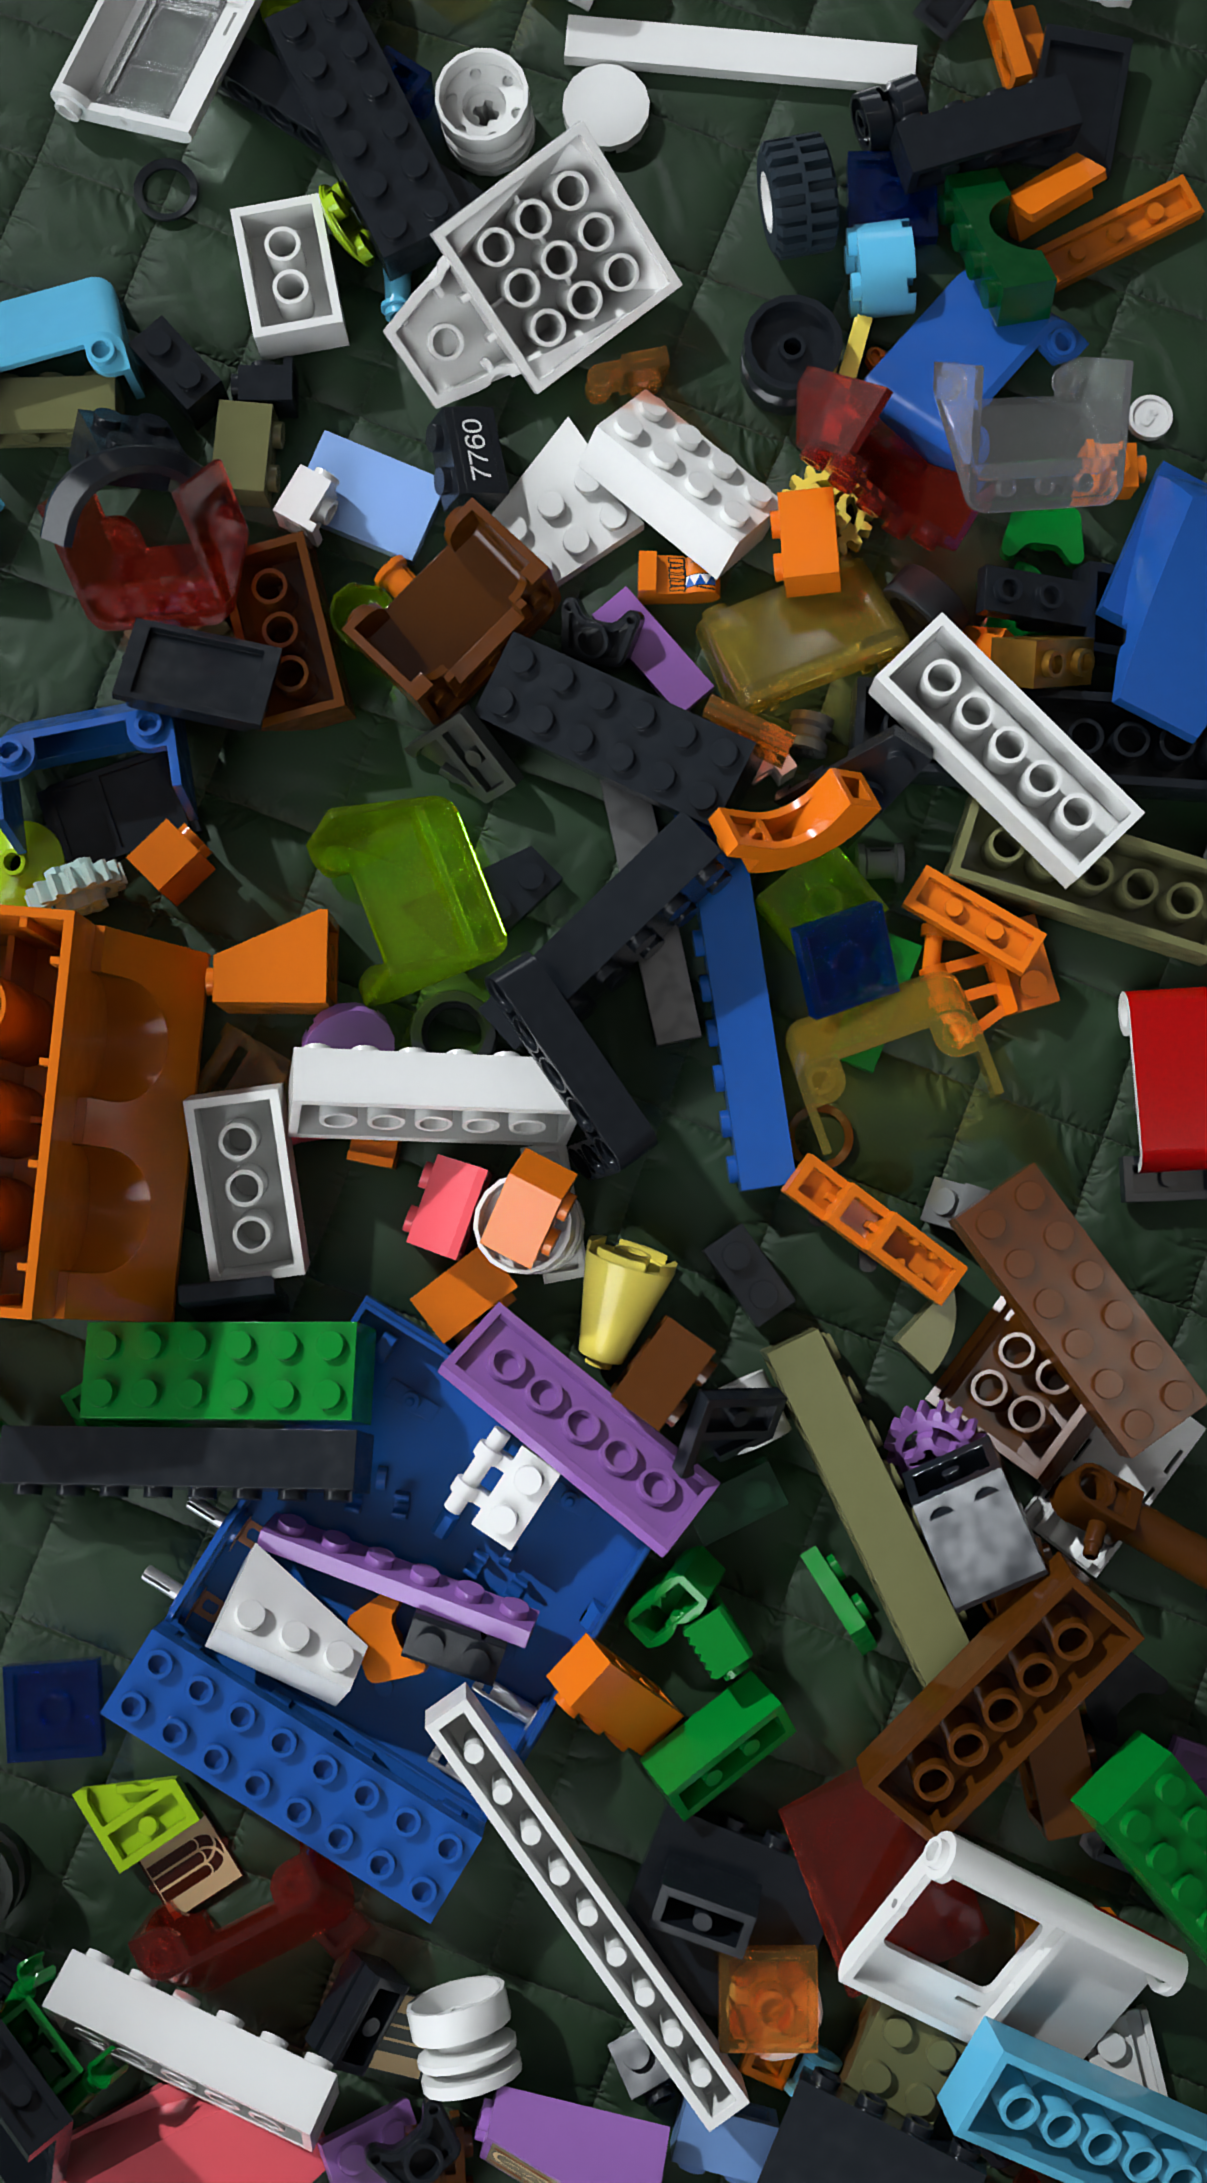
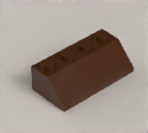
M304 531L215 555L235 638L283 648V655L279 665L280 671L275 679L268 704L269 709L265 714L262 728L258 731L316 730L356 719L316 549Z

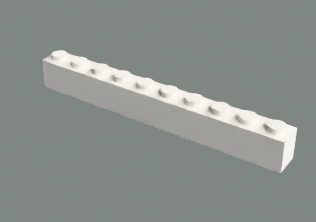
M463 1683L425 1710V1729L707 2130L711 2132L748 2105L750 2100L742 2074L467 1683Z

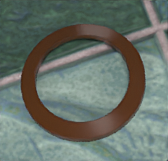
M828 1104L806 1106L798 1111L789 1123L793 1157L798 1163H801L804 1158L795 1143V1131L800 1121L812 1113H826L836 1118L844 1131V1144L841 1151L833 1159L824 1162L830 1168H834L847 1158L852 1149L854 1140L852 1125L846 1115L834 1106Z

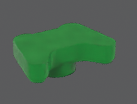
M1028 501L1016 503L1010 513L998 551L1000 558L1010 561L1025 548L1038 552L1052 550L1060 556L1066 567L1070 569L1077 568L1084 560L1080 512L1071 506L1065 507Z

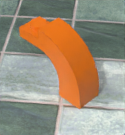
M830 768L804 795L783 807L767 812H748L719 807L708 821L717 836L719 847L725 852L727 857L741 858L749 873H767L798 866L831 851L861 830L882 808L862 773Z

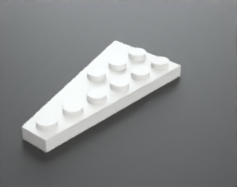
M567 417L513 486L510 493L492 513V516L550 568L557 587L644 530V522L634 511L578 466L588 443L569 417Z

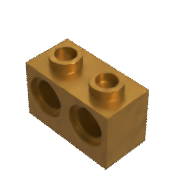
M1061 635L993 637L991 661L1020 688L1036 689L1091 685L1092 670L1095 664L1093 654L1094 638Z

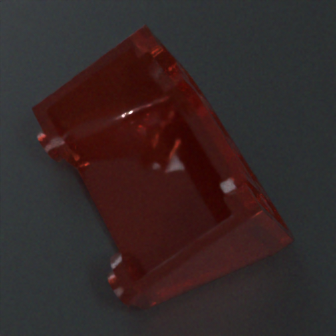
M299 1841L300 1853L278 1866L271 1878L270 1890L274 1901L215 1930L206 1909L196 1914L185 1913L176 1907L173 1902L174 1898L151 1910L128 1942V1946L139 1969L147 1977L190 1992L206 1993L339 1926L347 1920L353 1909L355 1901L353 1886L345 1869Z

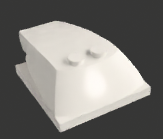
M581 120L430 233V236L443 255L438 260L437 266L412 293L385 327L383 333L436 409L479 392L491 385V382L508 375L515 377L522 374L533 392L539 394L683 284L585 123Z

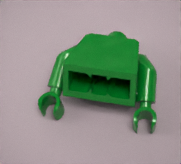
M42 1951L17 1965L19 1980L15 1982L0 2010V2018L67 2112L72 2116L82 2111L103 2089L109 2087L128 2070V2063L126 2062L120 2068L114 2064L111 2052L116 2047L111 2045L88 2064L87 2071L84 2069L33 2000L36 1995V1988L54 1979L56 1976V1967L54 1965L44 1969L42 1959L45 1952Z

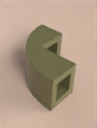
M954 1289L942 1306L923 1295L928 1301L891 1340L926 1373H934L944 1359L955 1331L957 1308Z

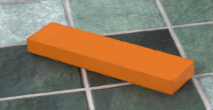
M1184 174L1034 250H1042L1057 278L1056 293L1201 219L1205 211Z

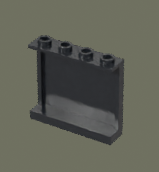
M664 1798L663 1811L624 1908L695 2009L728 2023L725 2001L729 1984L740 1968L756 1958L779 1956L794 1960L809 1972L845 1879L840 1866L836 1865L837 1859L822 1850L811 1848L809 1853L793 1847V1841L787 1836L770 1829L766 1830L765 1835L748 1828L749 1822L728 1811H723L722 1815L719 1816L705 1810L703 1807L683 1822ZM669 1853L762 1885L757 1919L743 1960L648 1926Z
M0 2018V2178L4 2183H60L67 2175L73 2118Z
M803 2066L798 2083L757 2183H984L987 2176V2159L980 2156L981 2151L975 2145L962 2138L953 2137L952 2141L936 2134L933 2132V2125L920 2116L907 2113L903 2117L888 2109L887 2102L877 2094L864 2089L857 2093L841 2085V2078L832 2071L820 2066H815L814 2070Z

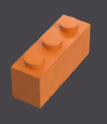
M587 1633L546 1675L558 1691L553 1697L557 1704L572 1718L579 1714L583 1722L597 1735H601L604 1731L608 1739L622 1752L631 1748L643 1756L657 1742L661 1741L684 1717L657 1684Z

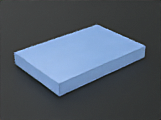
M324 430L308 468L313 471L316 467L325 469L334 475L340 483L335 490L338 497L337 511L328 525L322 524L320 528L390 557L402 555L407 560V564L414 566L442 503L441 495H438L435 491L434 475Z

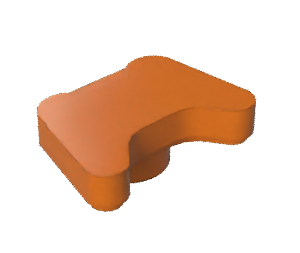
M381 1594L351 1614L347 1621V1627L368 1645L361 1663L367 1680L378 1684L425 1673L429 1665L401 1656L404 1643L402 1633L396 1624V1615L403 1602Z

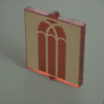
M205 1807L201 1809L204 1816L198 1822L138 1861L151 1883L149 1891L157 1893L173 1921L187 1914L245 1875V1872L228 1846L229 1837L221 1835Z

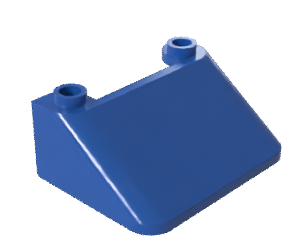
M965 270L948 284L863 380L861 396L866 407L943 488H947L971 477L984 463L988 452L987 437L984 431L978 428L972 421L1031 354L1037 349L1052 366L1068 363L1077 358L1089 343L1072 324L1052 312L1049 319L997 327L989 310L982 307L979 290L974 280L968 279Z

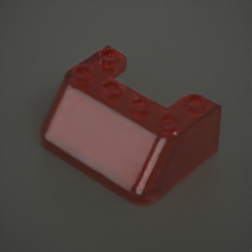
M807 366L797 383L796 445L802 450L799 455L800 459L819 471L825 470L830 476L827 481L839 491L856 496L858 499L855 505L866 514L874 518L880 517L884 520L881 526L882 529L893 537L904 541L908 535L911 536L914 542L930 551H934L939 546L956 552L994 486L989 482L929 464L878 418L893 394L888 387Z

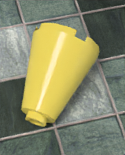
M591 1235L586 1245L578 1350L586 1356L585 1362L599 1369L610 1370L612 1365H620L624 1362L675 1276L678 1263L673 1261L666 1264L667 1255L632 1241L620 1239L618 1245L611 1246L605 1245L607 1236Z

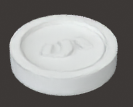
M1141 396L1132 403L1126 417L1127 426L1130 432L1138 439L1144 441L1157 440L1166 434L1172 424V409L1168 402L1159 396Z

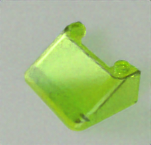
M433 795L336 807L327 811L306 844L313 864L324 876L334 879L342 875L351 874L384 961L382 964L369 967L360 978L359 990L366 1007L392 1002L492 961L502 954L507 946V935L460 814L452 802L444 797Z

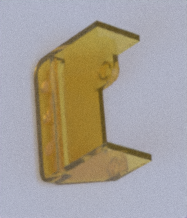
M934 971L799 1019L789 1027L785 1036V1046L824 1157L834 1153L818 1108L833 1103L844 1092L846 1077L840 1059L930 1028L936 1046L944 1054L951 1057H963L975 1053L991 1099L999 1097L1004 1093L979 1021L959 980L954 975L945 971Z

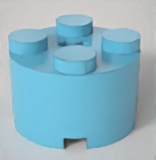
M909 218L855 224L851 228H846L844 266L845 273L850 274L851 290H848L850 318H855L858 314L871 318H881L915 313L917 292H909V286L913 285V278H916L914 238L912 226L908 227Z

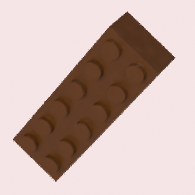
M1035 1163L1021 1168L948 1221L1119 1456L1133 1459L1207 1405L1206 1394Z
M1034 1534L1046 1564L1053 1557L1050 1546L1047 1542L1042 1543L1041 1538ZM1026 1584L981 1603L986 1625ZM1085 1699L1017 1767L1028 1817L1047 1841L1095 1831L1070 1800L1093 1776L1091 1764L1097 1763V1753L1093 1739L1089 1733L1084 1734L1080 1716L1087 1714Z
M1060 1551L1045 1564L1049 1574L1027 1583L856 1758L863 1787L927 1842L941 1832H953L1145 1639L1131 1614Z

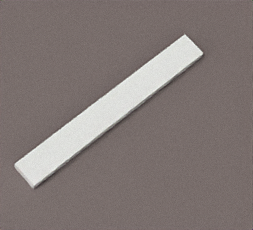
M568 14L564 65L590 67L605 63L620 65L630 71L856 91L879 86L884 91L888 81L910 73L915 74L918 45Z

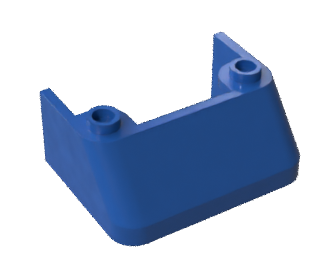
M126 703L25 722L9 729L0 737V829L17 854L27 853L19 779L35 770L137 750L144 753L168 751L172 787L189 821L199 820L185 719L130 708Z

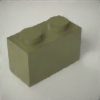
M219 399L211 476L221 492L224 504L271 508L272 492L278 493L280 490L281 469L280 465H275L277 449L284 448L285 423L279 421L273 404Z

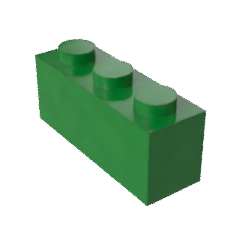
M750 1670L738 1681L729 1685L724 1692L704 1708L694 1713L666 1738L657 1742L647 1753L639 1758V1761L655 1787L683 1822H685L797 1731L782 1703Z

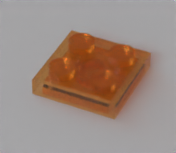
M748 1945L743 1960L718 1951L719 2053H818V1950L816 1945Z

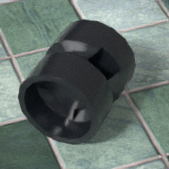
M912 73L888 81L884 91L879 86H873L853 93L850 98V113L854 132L860 147L867 154L889 147L895 124L905 116L915 112H921L923 115L929 113L924 89L917 76Z

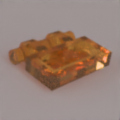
M667 346L621 354L619 360L592 366L587 374L585 385L587 399L594 404H603L610 398L611 393L618 391L619 395L631 393L632 398L645 389L653 395L658 392L657 388L663 387L670 366Z

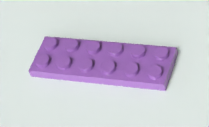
M500 1302L495 1305L449 1355L438 1370L440 1375L662 1558L720 1485L717 1479L698 1464L694 1465L695 1475L681 1479L672 1468L678 1447L639 1416L612 1398L611 1393Z

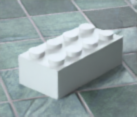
M647 389L596 426L578 464L581 469L716 580L762 541L771 526L770 511L779 510L778 497L765 484L756 480L739 466L731 456L722 452L706 439L697 428L689 425L667 407L660 398L654 396Z
M283 1083L190 1095L183 1101L210 1282L270 1275L275 1279L305 1275L310 1265L292 1139L287 1137L288 1112Z

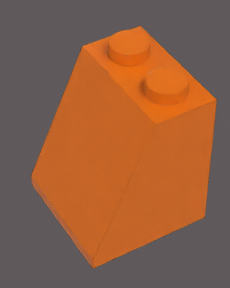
M318 909L213 955V968H207L205 974L207 996H212V1002L228 1014H319L321 1011L338 1004L339 924L328 909Z

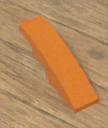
M806 1154L780 1190L862 1252L940 1306L943 1305L968 1269L966 1265L897 1212L890 1211L858 1185L848 1182L813 1154Z

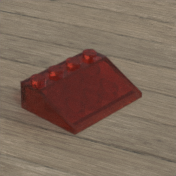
M858 1765L778 1810L838 1971L842 1956L847 1947L921 1856L928 1843L863 1787ZM954 1879L944 1884L931 1880L910 1906L906 1915L898 1921L886 1936L885 1940L933 1964H939L962 1953L990 1935L972 1888ZM844 1984L848 1997L855 1998L864 1994Z

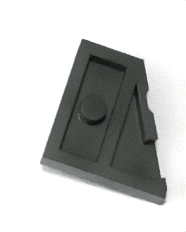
M468 704L412 740L404 748L406 753L414 759L419 754H422L441 766L438 774L452 783L462 785L467 789L468 793L486 804L517 786L524 778Z

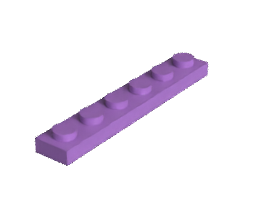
M276 1512L261 1529L257 1544L267 1552L522 1648H526L540 1611L530 1608L525 1601L519 1598L498 1596L485 1591L476 1582L470 1580L458 1581L440 1574L436 1568L428 1564H413L395 1557L388 1549L368 1547L352 1541L348 1535L340 1531H325L309 1525L303 1518L294 1514H279Z

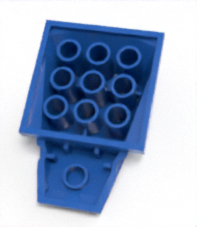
M1163 461L1154 473L1095 614L1127 631L1125 643L1120 647L1117 658L1112 703L1191 744L1196 742L1207 727V483Z

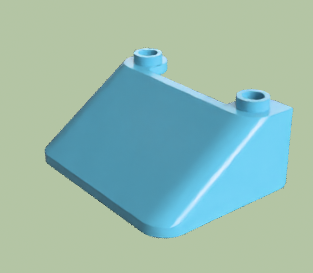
M89 277L0 302V372L85 349L90 365L98 374L105 377L124 375L136 399L146 397L136 360L128 346L130 339L119 299L114 287L107 280L100 277Z

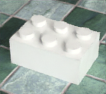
M319 193L230 209L253 336L261 359L272 360L283 358V356H294L348 346L349 339L326 219L320 204Z

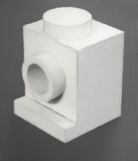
M300 464L273 508L279 526L291 533L304 531L311 543L319 547L323 540L319 528L322 524L328 525L331 522L338 508V497L335 490L340 483L339 480L325 469L316 467L313 471Z

